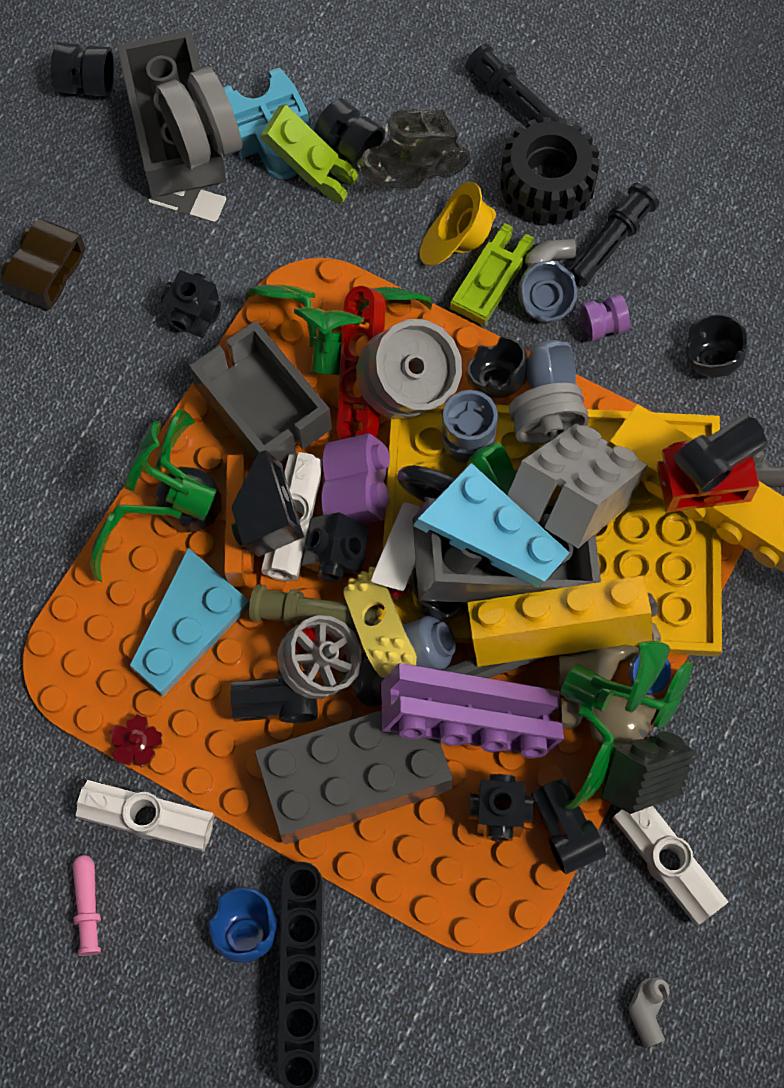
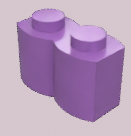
M367 433L326 443L323 453V471L326 480L322 491L323 515L340 512L362 524L382 521L384 519L386 506L389 504V491L384 484L386 469L390 464V456L387 447L372 434Z

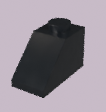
M267 450L259 452L231 506L236 521L232 523L231 527L237 543L241 547L245 546L258 557L304 538L282 464Z

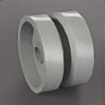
M209 66L189 73V93L184 85L176 79L156 86V94L164 120L174 144L189 170L209 163L211 155L209 143L214 151L222 157L242 149L241 135L232 107L217 75Z
M407 319L376 335L362 349L356 365L357 384L364 400L377 413L392 419H410L446 403L457 391L462 376L461 354L454 339L441 326L426 319Z

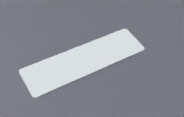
M406 502L402 504L372 576V583L401 591L405 589L415 564L412 519L421 506Z

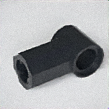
M744 414L708 438L705 435H701L691 440L676 453L673 460L698 492L704 494L722 483L731 474L732 469L765 449L768 441L760 423L755 418Z
M282 674L278 675L277 679L231 682V707L234 722L279 719L285 723H304L318 718L317 699L306 698L294 692L284 681Z
M566 778L556 779L531 793L533 802L550 835L548 841L553 856L564 875L606 857V850L599 832L591 820H586L580 806L571 810L563 808V806L576 798Z

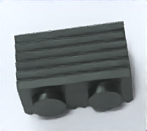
M665 731L658 732L649 738L633 740V742L625 744V746L620 745V748L615 747L601 796L629 814L684 794L682 790L683 787H686L684 780L689 779L687 772L691 771L689 765L694 763L692 757L696 756L694 749L683 744L681 737Z

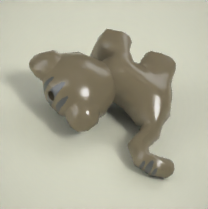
M652 622V641H661L660 632L656 624ZM621 645L561 655L557 663L558 688H562L568 673L575 664H579L610 681L619 662H631L632 658L640 652L639 648L631 645ZM646 694L645 696L654 700H658L655 696L650 694ZM613 695L609 705L603 712L596 709L593 713L613 734V745L620 748V745L625 746V744H630L633 740L644 739L650 729L651 720L658 715L659 710L640 704L634 712L630 713L625 710L628 699ZM566 697L561 698L559 722L562 723L563 730H571L581 722L582 716L578 714L581 705ZM590 722L591 738L602 746V735Z

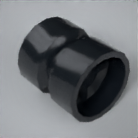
M63 42L55 44L51 57V83L55 92L77 94L83 89L85 94L89 96H110L114 81V55L110 47L89 45L85 50H82L79 44Z
M342 98L334 100L324 109L314 127V132L335 152L338 151V157L347 161L356 170L364 168L374 159L385 138L383 127L367 116L361 117L360 111Z

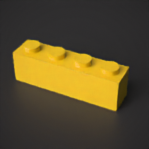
M644 575L467 602L478 667L652 641V612Z

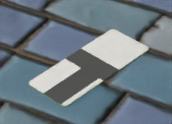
M193 188L155 197L151 196L149 202L216 222L226 202V197Z

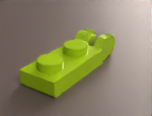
M286 104L277 107L261 133L260 138L312 187H317L327 198L334 202H344L348 193L337 180L327 177L330 171L341 182L352 185L358 178L355 169L347 161L338 158L339 155Z
M504 223L493 241L487 243L454 295L450 309L485 326L521 269L522 263L534 243V237L525 234L514 252L511 253L504 248L512 237L513 227Z

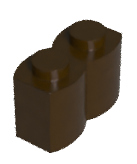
M39 218L31 227L26 228L20 240L21 249L12 258H8L5 261L1 277L9 295L50 310L62 294L67 279L72 276L80 264L86 248L81 234Z

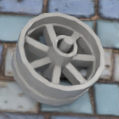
M552 383L533 388L517 396L509 405V414L514 422L516 439L523 444L543 445L575 424L586 426L589 422L587 408L583 405L584 397L579 386L572 383Z
M317 615L304 620L299 625L293 627L282 638L278 649V667L284 681L294 692L306 698L323 699L348 687L358 676L362 663L361 646L355 633L344 622L332 616ZM303 629H315V644L303 633ZM326 634H328L336 643L326 641ZM296 641L307 651V653L298 655L295 654ZM339 648L342 655L346 654L347 662L337 659L339 657ZM298 663H301L303 669L307 671L306 675L301 671ZM330 667L343 672L338 684H336ZM318 671H320L325 686L313 682Z

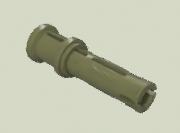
M257 584L252 591L249 604V616L252 622H261L262 619L284 622L286 627H290L292 624L294 626L299 625L311 617L323 615L332 616L344 622L351 630L357 631L347 603L307 598L300 590L291 589L289 593L267 590V587L262 584ZM370 607L364 616L366 625L374 626L381 622L380 619H376L382 616L380 607Z

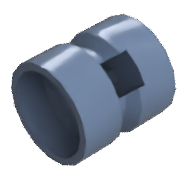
M466 390L451 396L445 404L442 419V443L447 454L456 461L467 463L473 452L494 444L498 413L497 407L490 397L483 392Z

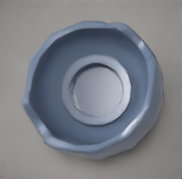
M554 260L537 262L523 273L518 284V300L522 309L530 317L542 323L561 320L572 311L578 296L574 275L560 265L558 261Z
M549 340L534 346L527 359L526 379L530 389L552 383H572L576 385L575 361L572 348L568 342Z

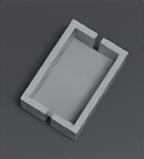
M575 424L522 460L507 496L538 523L542 519L556 485L561 487L562 490L545 525V529L574 547L579 548L629 506L648 465L637 459L636 454L625 447L615 446L610 448L607 446L608 441L602 439L599 432L595 429Z

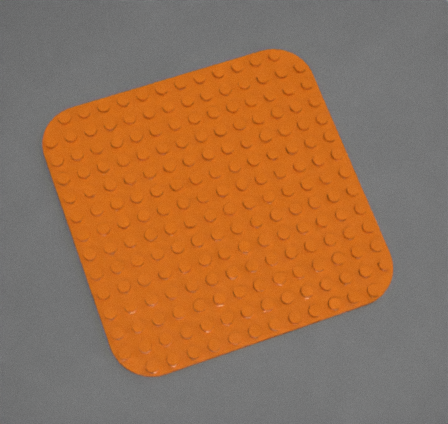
M309 258L289 263L269 274L258 284L291 285L316 293L315 298H310L312 308H319L325 311H344V302L347 294L354 287L360 285L369 288H401L354 264L331 258ZM259 294L247 299L216 347L220 345L224 350L228 369L231 368L233 365L230 361L226 340L254 321L259 323L330 408L332 430L303 450L298 444L295 446L296 454L298 452L313 454L316 458L323 460L326 443L341 440L337 433L340 375L321 374L311 371L313 347H309L310 336L307 321L294 314V308L304 307L302 304L288 298H273ZM385 299L384 331L407 319H426L441 326L454 339L461 354L462 376L457 391L453 395L460 391L473 390L467 382V364L474 358L480 345L493 347L497 344L500 336L433 303L431 310H429L415 299ZM366 323V325L360 324L359 326L369 328V323ZM343 325L334 328L332 331L342 332ZM366 335L359 338L355 348L358 356H360L362 349L369 342ZM525 349L526 352H527V358H528V356H529V354H530L531 351ZM576 374V385L582 390L584 397L583 405L587 409L632 411L637 405ZM356 379L353 391L356 397H360L362 393ZM526 379L522 388L511 396L491 399L495 405H510L517 396L531 389ZM192 382L159 432L157 438L160 446L156 447L149 454L147 462L151 467H156L159 451L170 421L178 410L188 412L195 423L189 426L176 441L170 453V463L177 468L180 466L194 467L205 471L213 479L220 491L221 511L213 524L201 531L186 533L177 531L162 515L125 514L111 531L106 542L101 560L102 582L95 580L90 562L93 545L108 516L118 505L156 506L155 490L161 481L142 471L133 491L127 490L124 485L30 629L24 647L23 672L27 690L33 702L45 718L54 726L115 761L116 759L112 757V753L118 747L113 746L110 731L114 729L116 724L127 728V720L133 719L136 714L142 717L146 716L148 728L154 726L157 731L162 733L163 744L157 748H152L156 755L150 765L140 768L135 759L131 765H126L125 763L122 765L197 808L214 813L215 818L294 863H311L317 867L324 880L445 948L466 954L486 955L504 952L525 943L535 936L551 919L577 870L564 875L559 868L549 845L548 838L550 835L534 802L532 823H524L520 837H513L512 841H492L486 839V835L476 834L477 820L469 819L470 792L478 793L480 781L489 780V776L492 774H507L515 776L516 782L526 783L525 796H531L532 792L549 782L566 778L576 797L582 789L601 748L591 738L590 721L582 716L580 724L574 729L563 730L564 739L545 756L539 758H526L519 752L506 750L488 752L484 751L481 746L461 744L449 746L441 743L453 778L452 791L284 845L255 751L382 710V705L377 707L363 705L354 697L352 682L348 687L333 695L317 699L318 718L314 721L285 723L279 719L234 722L231 707V682L277 679L278 675L281 674L278 667V649L282 638L290 631V627H286L284 622L262 619L261 622H252L249 616V608L164 697L132 670L130 664L188 548L227 581L224 573L227 455H244L247 469H251L254 463L253 458L195 388L194 382ZM354 404V410H357V408L364 410V406ZM379 414V429L376 438L387 447L389 452L391 418ZM362 422L353 426V432L362 430ZM287 461L282 464L284 473H285ZM163 468L162 473L167 474L169 471ZM388 468L386 469V476H385V479H384V484H385L386 486H387ZM324 471L322 472L312 518L323 516L322 491L326 481ZM297 512L298 518L300 520L303 517V514ZM385 516L382 521L364 524L370 527L365 560L362 566V571L369 573L370 567L376 568L382 555ZM721 538V588L723 590L744 547L739 544H730ZM253 553L254 568L253 572H246V587L234 588L249 601L254 587L257 584H262L267 587V590L289 593L291 589L300 590L307 598L347 603L343 592L344 588L348 586L350 578L358 580V575L343 577L341 582H329L320 579L317 576L318 572L303 566L301 563L298 581L285 582L274 580L262 574L261 569L265 554L258 557ZM352 630L355 633L358 642L360 643L361 640L358 632ZM326 634V641L336 643L328 634ZM456 643L455 653L452 655L451 662L446 668L475 658L474 644ZM339 648V657L337 659L342 660L343 655ZM580 652L567 653V654H561V655H570V654H576V653H580ZM668 654L667 659L671 665L670 681L661 692L650 695L655 696L657 699L665 697L677 670L685 663L689 655ZM561 655L544 657L489 679L561 692V689L558 688L557 663ZM619 662L610 681L632 687L633 685L628 674L630 662ZM298 663L301 671H305L301 663ZM330 667L336 684H338L343 672ZM318 671L316 683L325 686L320 671ZM560 694V703H561V698H565V697L562 696L561 694ZM559 709L550 716L551 721L559 722ZM656 717L651 720L650 729H651V727H652V725H653V723H654ZM605 779L595 794L580 805L586 820H591L597 831L612 804L601 796ZM494 800V805L499 810H507L511 806L510 801Z

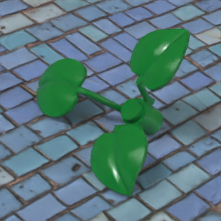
M258 285L249 287L246 290L245 299L259 294L273 298L293 299L302 304L304 307L294 308V314L307 321L310 336L309 347H313L311 371L321 374L340 375L342 332L332 330L342 325L356 323L360 325V323H363L364 317L345 311H325L319 308H312L310 298H315L316 293L296 286ZM396 287L372 288L380 292L384 299H415L429 310L432 308V299L421 293ZM369 300L365 304H361L360 311L368 307L370 304Z
M178 410L170 421L155 468L148 464L147 459L149 454L156 447L160 446L157 438L160 431V422L155 420L142 438L138 453L130 465L125 482V488L133 491L143 471L171 486L166 501L172 503L173 506H116L102 526L93 545L90 566L95 580L102 582L101 560L106 542L111 531L125 514L171 515L180 519L183 512L202 521L205 520L217 490L197 482V479L187 476L170 463V453L176 441L189 426L195 423L188 412ZM163 468H165L167 471H169L177 478L173 479L170 476L162 473Z
M661 641L639 643V667L632 687L609 681L579 664H575L568 673L560 694L581 705L578 714L591 722L602 735L603 740L582 789L576 798L563 806V808L567 810L574 809L595 794L608 773L615 747H617L613 745V734L596 717L593 711L598 709L603 712L609 705L613 695L628 699L625 710L630 713L634 712L640 704L658 709L659 713L653 724L658 729L663 728L675 714L682 694L690 680L693 663L687 661L677 670L664 698L654 700L645 697L664 667L670 651L669 645Z

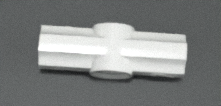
M298 452L288 456L285 477L295 509L303 514L299 521L304 538L265 554L261 569L262 574L274 580L285 582L298 581L305 550V540L309 532L310 521L313 516L323 472V460L316 458L313 454Z
M87 780L85 786L81 789L76 812L78 819L131 832L142 839H157L202 852L205 851L209 843L215 817L214 813L158 799L149 792L135 793ZM146 806L156 808V816L151 823L144 826L135 823V816L141 808Z
M653 806L632 814L622 809L612 818L646 861L651 876L663 883L696 927L728 903L724 895L694 859L693 851L689 844L675 835ZM670 850L676 853L680 859V868L678 870L666 869L659 860L660 851Z

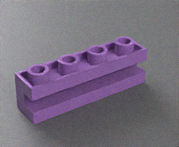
M399 663L381 682L382 729L386 732L399 733L405 739H419L422 737L437 739L449 746L468 744L481 746L484 751L488 752L503 750L519 752L526 758L543 757L564 739L562 723L551 721L550 717L561 707L560 692L557 690Z

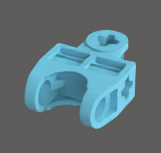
M276 68L267 72L270 87L264 95L258 98L244 97L237 90L233 91L230 85L223 87L241 135L242 149L237 151L240 158L243 159L259 153L266 171L272 177L289 179L297 175L298 173L260 138L261 133L277 107L284 104L310 127L307 109L295 85L284 71Z

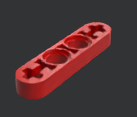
M361 285L350 290L344 302V311L364 317L363 323L360 324L366 325V323H369V328L358 326L359 323L343 325L337 413V433L341 440L367 433L372 434L376 438L379 429L380 413H377L364 400L363 395L356 397L353 391V386L357 379L356 365L359 359L355 347L357 341L362 336L366 335L370 341L376 335L384 332L386 305L385 299L380 292ZM369 300V307L363 308V311H360L361 304H365ZM354 404L364 406V410L358 408L354 410ZM362 422V430L353 432V426Z

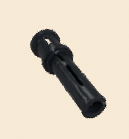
M489 44L480 45L469 56L465 69L470 74H477L487 84V90L490 93L501 94L529 121L535 119L537 123H541L543 117H551V121L559 122L561 117H558L537 95L515 77V68L509 63L504 64L492 53L493 48ZM520 97L525 99L536 111L539 112V114H537L531 107H529Z
M633 183L628 188V196L619 206H614L609 211L608 222L567 269L574 275L577 285L586 287L600 267L614 253L619 244L627 236L630 237L639 231V223L648 212H653L658 208L659 200L651 189L643 184Z

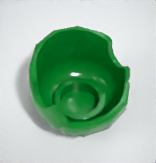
M496 443L473 452L468 459L466 468L472 463L501 491L508 495L516 474L503 445Z

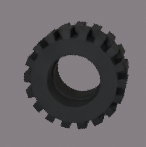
M543 117L541 123H537L535 119L528 121L526 129L519 126L514 131V136L508 138L505 150H503L500 188L503 190V198L506 204L512 203L511 210L516 215L523 212L524 220L532 222L533 218L540 220L539 225H548L549 220H554L556 225L564 223L567 216L571 220L578 217L579 210L585 211L589 206L590 199L593 198L600 159H598L599 150L597 145H592V136L589 133L582 134L581 126L576 123L573 126L567 125V120L559 118V122H553L551 117ZM540 165H553L561 168L567 174L558 178H546L536 174L532 169Z

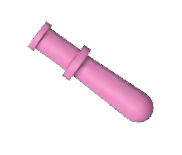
M81 855L74 860L72 866L78 913L73 919L74 925H79L80 949L78 950V955L92 956L101 953V948L98 947L97 923L101 922V915L96 913L95 865L89 856Z

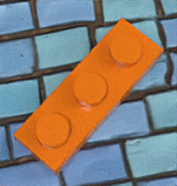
M227 455L224 573L227 582L233 587H246V572H253L254 568L253 552L245 546L241 547L237 543L231 527L232 523L236 522L231 506L250 470L247 469L244 455Z

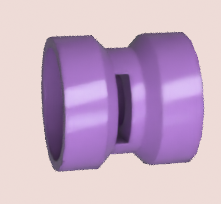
M621 294L609 296L603 303H597L593 300L580 305L582 326L590 342L603 339L605 334L610 332L619 335L630 331L629 311Z

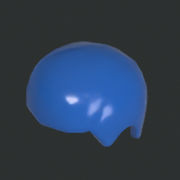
M239 887L218 898L216 914L209 921V932L215 950L229 962L251 963L271 949L278 932V924L274 909L268 898L256 889Z

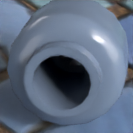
M423 616L402 624L416 652V666L443 670L450 664L452 655L455 653L456 642L452 630L446 623L440 622L431 616Z

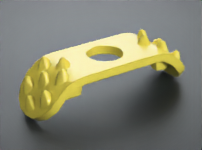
M370 567L369 573L362 571L358 575V580L350 578L348 586L344 588L343 592L365 653L375 671L381 677L386 678L399 663L416 666L417 656L403 628L388 587L371 582L376 568ZM373 605H383L385 607L383 620L374 626L366 625L364 616L367 610Z

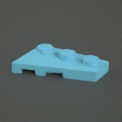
M472 463L413 525L426 533L432 530L450 539L449 544L464 551L468 548L489 558L491 565L537 588L548 579L570 553Z
M188 548L130 664L132 670L164 697L249 608L250 601Z

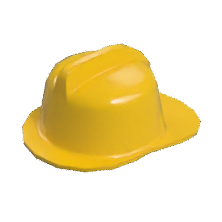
M466 182L460 185L453 192L443 211L427 231L420 247V259L423 264L434 266L445 261L454 252L466 253L478 248L489 235L496 212L482 200L481 189L476 183Z

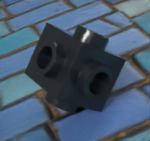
M180 270L175 280L168 282L162 292L161 303L163 304L168 324L182 332H188L204 338L210 325L217 320L221 310V302L219 301L216 284L203 274L194 273L192 275Z
M340 512L311 518L309 532L305 540L302 565L318 572L317 576L320 579L329 582H341L343 577L359 575L362 572L370 527Z
M492 774L489 776V780L480 781L478 793L470 792L469 819L477 820L476 834L486 835V839L492 841H512L513 837L521 836L524 823H532L533 796H525L526 783L516 782L515 776L507 774ZM494 800L510 801L511 806L507 810H499L495 807Z

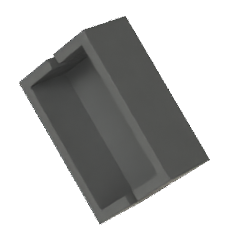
M254 321L226 340L230 361L233 365L231 368L228 369L225 353L220 345L189 366L195 388L254 461L259 452L267 450L283 464L288 460L289 454H296L295 446L297 444L303 450L332 430L330 408L257 321Z

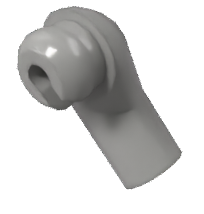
M575 239L542 241L526 255L525 263H528L527 270L537 262L576 258Z
M659 977L647 978L638 985L629 1004V1015L644 1049L665 1041L656 1015L663 1001L668 999L670 989L666 981Z

